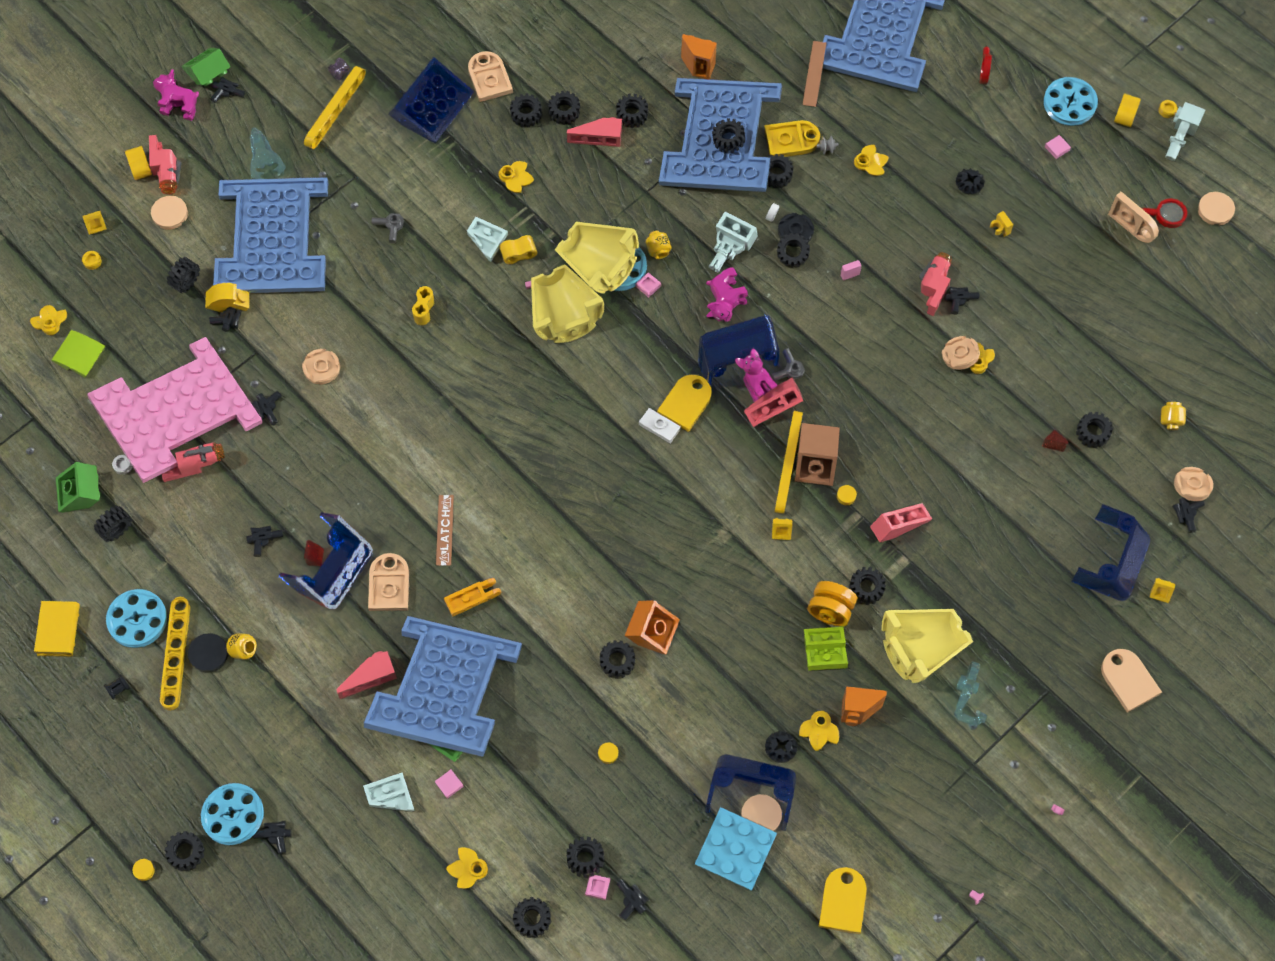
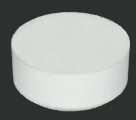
M772 204L765 218L770 222L774 220L779 210V205Z
M125 455L117 456L112 462L113 469L120 475L128 474L133 468Z

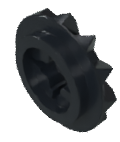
M970 168L969 170L963 169L960 173L958 172L956 185L960 191L966 194H975L984 187L983 175L978 170L975 171ZM967 179H974L973 183L967 182Z
M779 730L778 732L771 733L766 739L765 751L773 761L785 763L794 758L798 744L795 737L788 732H781ZM777 741L781 744L787 742L785 745L786 752L782 749L776 750L778 747Z

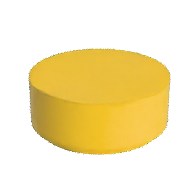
M1171 100L1163 101L1159 107L1160 115L1164 118L1174 117L1178 109L1177 104Z
M88 251L82 256L83 265L89 270L97 269L101 265V257L96 251Z
M850 485L841 486L837 492V500L843 505H851L856 499V490Z
M609 742L602 744L598 750L600 761L605 764L614 763L618 758V748L616 745Z
M140 859L133 865V875L140 881H147L153 877L155 867L151 861Z

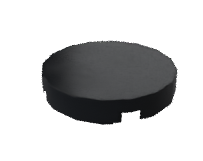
M790 213L780 220L778 235L781 239L786 234L799 233L800 236L803 235L809 242L814 234V225L806 215ZM794 243L789 244V246L792 247H800L799 245Z
M213 633L202 634L196 637L188 649V658L192 666L204 673L220 669L229 656L224 639Z

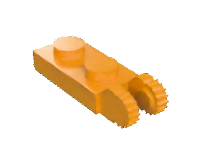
M495 578L477 582L444 597L451 616L454 617L488 601V599L499 596L501 594L499 588L486 593L483 590L492 587L496 583Z

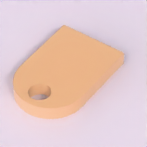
M485 51L475 54L470 59L468 64L469 75L479 102L513 93L503 61L497 54ZM481 59L488 60L486 63L479 62Z
M1120 192L1116 195L1108 215L1138 240L1145 243L1152 242L1159 234L1158 226L1153 218L1124 193Z
M387 553L380 555L370 566L368 610L406 611L408 610L409 603L408 565L397 554ZM387 560L395 561V565L391 568L384 566Z
M1116 649L1111 651L1103 660L1101 666L1102 675L1127 713L1162 693L1141 660L1133 652L1126 649ZM1119 657L1122 664L1115 665L1111 658Z

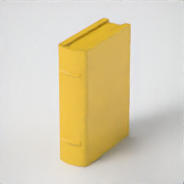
M41 601L34 652H37V656L73 657L79 617V603Z

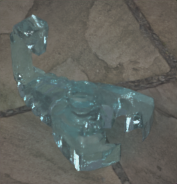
M256 127L252 128L250 131L251 152L253 155L250 163L251 178L263 179L260 176L264 172H257L256 169H263L264 166H272L274 163H277L278 166L273 171H278L276 177L280 176L286 168L285 164L278 154L272 151L263 133Z
M974 661L970 663L966 676L961 675L956 690L961 691L954 711V715L959 721L973 726L985 723L987 720V715L978 710L976 711L977 716L975 718L962 713V709L972 693L976 694L980 683L976 682L980 663Z

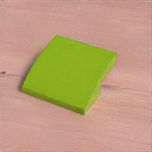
M71 330L51 361L66 370L71 369L86 378L103 352L105 345Z
M843 627L804 629L808 671L848 668Z

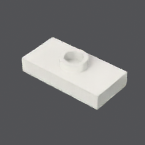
M650 408L639 421L641 427L670 444L681 430V426Z

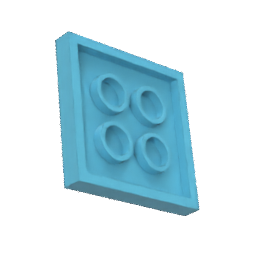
M720 807L695 865L752 891L777 833Z

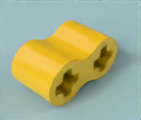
M1124 93L1114 122L1131 128L1141 99Z
M142 146L125 151L134 180L152 175Z
M530 235L522 236L516 240H506L499 246L506 264H514L520 260L532 259L538 253L533 238Z
M423 286L417 290V302L412 307L413 318L417 325L429 323V311L434 305L432 289Z

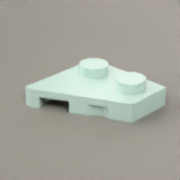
M475 217L467 230V234L485 257L492 261L500 248V244L506 239L508 231Z
M403 773L363 786L370 807L415 811Z

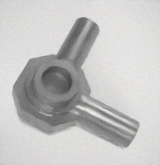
M393 213L386 218L372 217V225H386L390 230L389 243H396L397 231L403 228V217L400 214Z
M788 348L784 349L782 353L787 361V365L784 370L772 374L773 380L775 381L787 376L788 378L793 377L794 380L801 378L805 371L802 363L794 360Z

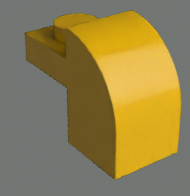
M220 283L206 291L205 308L221 313L228 307L243 311L249 309V292L237 289V284Z

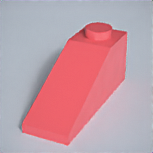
M614 117L602 118L568 129L567 143L620 147L622 119Z
M792 377L767 392L746 408L744 412L754 427L802 402V394Z
M923 503L883 513L870 528L879 542H884L931 521L932 518Z
M379 651L374 653L372 657L367 658L336 689L339 698L342 699L397 679L388 652Z

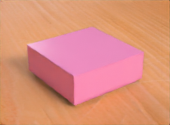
M1060 135L1045 145V148L1055 159L1070 151L1071 148Z
M859 260L842 266L841 277L843 280L860 275L862 265Z
M647 273L635 284V287L649 298L661 287V283L650 273Z
M449 770L435 781V784L447 799L464 787L452 770Z
M597 875L589 876L585 896L606 900L610 878Z

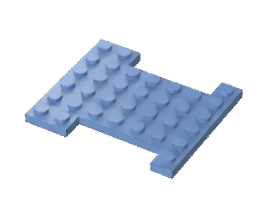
M854 0L842 39L828 35L824 37L823 42H826V49L822 68L917 92L926 60L910 57V53L925 6L942 10L945 0Z
M677 78L675 97H691L682 152L664 151L659 185L766 192L770 158L753 156L762 101L780 102L782 83ZM727 118H730V121L736 119V123L739 121L744 127L745 143H743L742 148L739 146L738 151L734 149V153H731L730 150H728V153H725L724 149L720 152L719 148L716 149L713 142V127H716L717 122L721 124L723 119L724 122L727 121ZM731 132L725 133L722 138L731 139L735 137V134Z
M328 178L219 180V199H236L233 258H215L213 286L220 283L237 284V289L248 291L249 293L325 291L326 258L325 255L308 256L310 197H328Z
M407 616L402 628V636L418 639L419 641L397 696L377 691L364 721V728L483 757L494 728L495 720L477 716V712L496 660L501 659L516 663L522 643Z

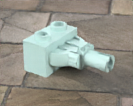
M1187 102L1184 103L1183 107L1179 106L1173 120L1176 123L1174 129L1178 131L1175 137L1170 136L1169 141L1171 144L1165 158L1175 161L1180 148L1186 144V141H1184L1186 133L1192 136L1195 135L1205 109Z
M724 212L716 225L717 244L714 247V251L717 254L709 265V268L713 271L715 269L717 273L727 259L733 260L735 255L740 254L744 250L749 251L758 237L756 227L727 212Z

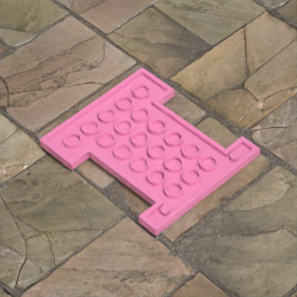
M206 337L189 345L196 360L130 391L121 377L87 394L94 408L143 483L178 466L170 450L235 418H237L245 431L262 424L261 417Z

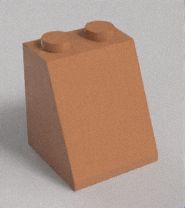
M802 423L795 481L833 486L840 428Z

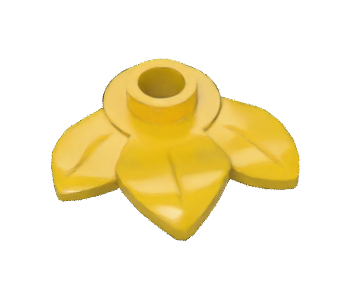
M868 145L855 157L854 165L857 169L865 170L870 175L880 176L885 173L882 167L887 163L889 157L876 153L875 145Z
M516 161L511 166H503L499 171L500 180L506 183L507 189L515 193H520L522 186H528L534 181V178L525 171L527 168L526 162Z
M46 305L41 308L40 316L32 317L30 323L34 329H42L47 335H54L59 331L60 324L66 320L67 312L66 310L56 311L53 306Z
M978 343L979 358L969 368L975 374H982L988 368V364L994 360L995 353L993 349L984 350V347Z
M817 711L811 716L810 720L802 723L799 736L809 737L812 748L818 751L827 741L837 744L839 741V730L836 725L831 723V718L827 712ZM823 717L825 720L824 724H818L817 719Z
M464 847L458 848L460 860L453 862L446 868L451 876L458 878L457 887L461 889L472 887L476 880L483 879L488 873L486 862L478 859L474 850ZM475 867H481V872L475 873Z

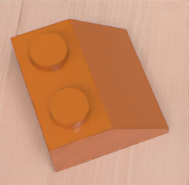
M638 601L625 637L638 646L661 654H667L680 619L656 601Z
M846 687L842 700L841 722L849 726L862 724L882 708L887 691Z

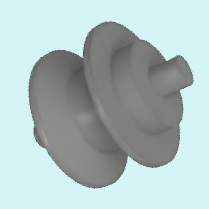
M830 136L829 140H825L822 137L820 144H817V148H820L823 154L829 150L833 154V150L838 146V143H835V139Z

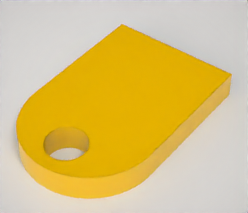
M800 120L764 125L769 154L775 156V154L780 156L782 154L784 157L808 154L813 152L820 142L819 129L809 121ZM814 134L816 137L810 139L806 135Z
M698 375L682 377L663 401L657 413L689 432L711 400L712 391L709 382ZM694 383H701L703 387L695 389L692 385Z
M843 867L829 874L824 886L819 927L861 934L867 888L866 882L859 872L852 868ZM849 874L853 881L850 884H845L842 882L841 876Z

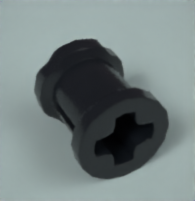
M121 674L110 684H104L105 689L113 700L116 698V695L130 689Z

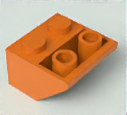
M683 34L681 47L683 62L692 76L710 80L716 61L717 43Z

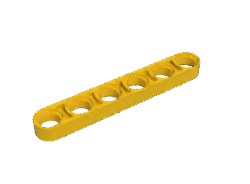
M358 66L352 69L304 139L306 147L315 149L362 83L366 74L365 69Z
M793 412L775 513L784 514L803 412Z
M184 597L173 599L170 607L160 692V703L164 709L169 711L179 706L190 616V604ZM179 602L186 604L185 609L182 611L175 609ZM176 621L184 622L181 629L176 630L173 628ZM175 639L182 641L181 646L178 648L171 647V643ZM173 658H178L180 661L176 667L169 666V661ZM170 677L177 678V683L174 686L167 685V680ZM168 696L175 697V702L172 705H166L164 702Z

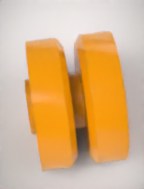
M818 582L813 594L815 597L811 598L808 605V612L814 618L829 625H848L852 614L851 610L854 609L857 601L856 594L847 587L835 582Z

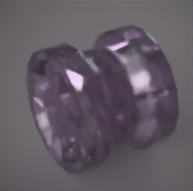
M337 58L334 64L328 66V70L334 78L341 80L343 74L350 71V67L342 58Z

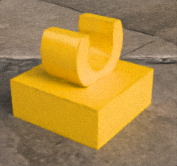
M101 211L83 216L89 235L107 229Z
M1002 211L997 214L996 220L991 222L990 228L998 227L995 235L1002 233L1005 237L1011 234L1013 223L1006 213Z
M787 518L773 519L772 539L791 540L792 520Z
M1156 578L1149 597L1169 603L1175 589V584Z

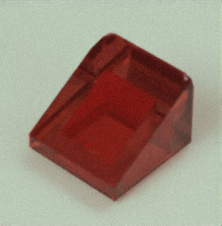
M1053 430L1045 438L1042 446L1064 452L1069 442L1056 430Z
M307 540L304 555L306 564L308 566H321L324 549L311 540Z

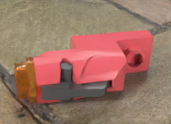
M150 135L149 159L153 176L158 175L161 192L173 194L176 192L177 184L179 183L181 161L176 159L171 149H163L162 142L158 141L156 135Z
M943 252L938 253L919 275L922 281L921 293L929 297L926 306H928L927 314L934 316L951 280L947 277V272L951 266L952 258Z
M216 442L176 452L175 459L178 466L163 473L162 479L164 482L202 473L201 467L212 465L225 458L222 444H217Z

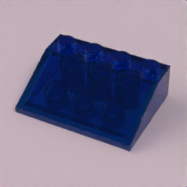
M433 57L388 114L402 126L436 143L474 91Z

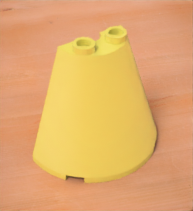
M575 222L568 231V239L562 240L555 251L591 289L598 293H605V291L609 290L612 292L617 289L631 273L637 259L634 255L635 250L639 248V241L635 229Z
M566 265L553 269L550 275L542 273L531 278L533 328L542 339L546 341L548 339L553 340L554 343L576 340L589 333L596 326L595 323L598 318H602L604 312L603 299Z
M954 609L888 610L883 615L882 631H885L886 637L883 640L887 656L896 672L903 679H910L912 683L925 680L973 643V640L967 630H962V620Z

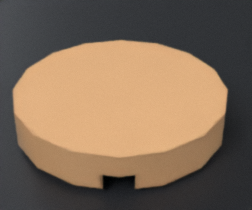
M1220 192L1205 194L1198 204L1200 217L1211 225H1224L1232 219L1235 213V205L1232 199Z
M165 196L154 203L151 208V216L154 223L160 226V228L172 230L180 227L184 220L186 221L188 210L181 198Z
M959 336L949 340L945 344L944 350H942L945 364L957 370L966 369L974 365L980 355L978 343L972 338H966V336Z
M317 349L307 354L302 368L305 377L310 382L322 385L330 383L338 376L340 363L334 352L326 351V349Z
M1196 467L1181 469L1174 479L1176 491L1182 497L1191 501H1203L1208 498L1213 490L1214 483L1209 474L1206 475L1203 473L1204 470Z
M758 794L750 797L744 803L741 817L775 831L782 820V810L774 798Z

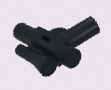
M221 77L219 83L213 82L212 88L217 89V91L210 99L216 103L221 96L236 95L243 98L245 91L237 89L238 83Z
M949 287V294H945L944 298L945 301L952 302L951 314L957 315L959 306L964 305L965 301L979 299L980 295L979 292L969 293L968 287Z
M228 307L227 311H223L220 314V317H209V323L223 324L222 330L225 332H229L231 327L238 329V321L242 311L238 309L236 312V308Z
M276 391L268 398H265L263 393L256 396L258 401H254L252 405L261 419L265 418V414L271 425L278 423L272 410L276 407L274 402L281 398L282 395L279 391Z
M1184 497L1180 498L1179 503L1172 506L1177 514L1179 523L1183 524L1185 522L1189 533L1195 532L1194 517L1197 514L1196 509L1204 507V501H1195L1189 504L1187 499Z
M271 526L251 528L252 535L246 536L248 544L254 543L253 556L261 557L262 547L267 546L269 541L283 537V531H271Z
M286 820L277 823H264V828L269 829L257 830L252 836L253 838L269 839L271 844L277 845L278 854H285L284 838L292 837V830L286 829Z
M623 879L620 880L616 885L625 896L623 900L625 909L619 914V917L625 921L634 910H637L640 915L644 913L646 908L643 905L650 899L640 891L636 884L630 888Z

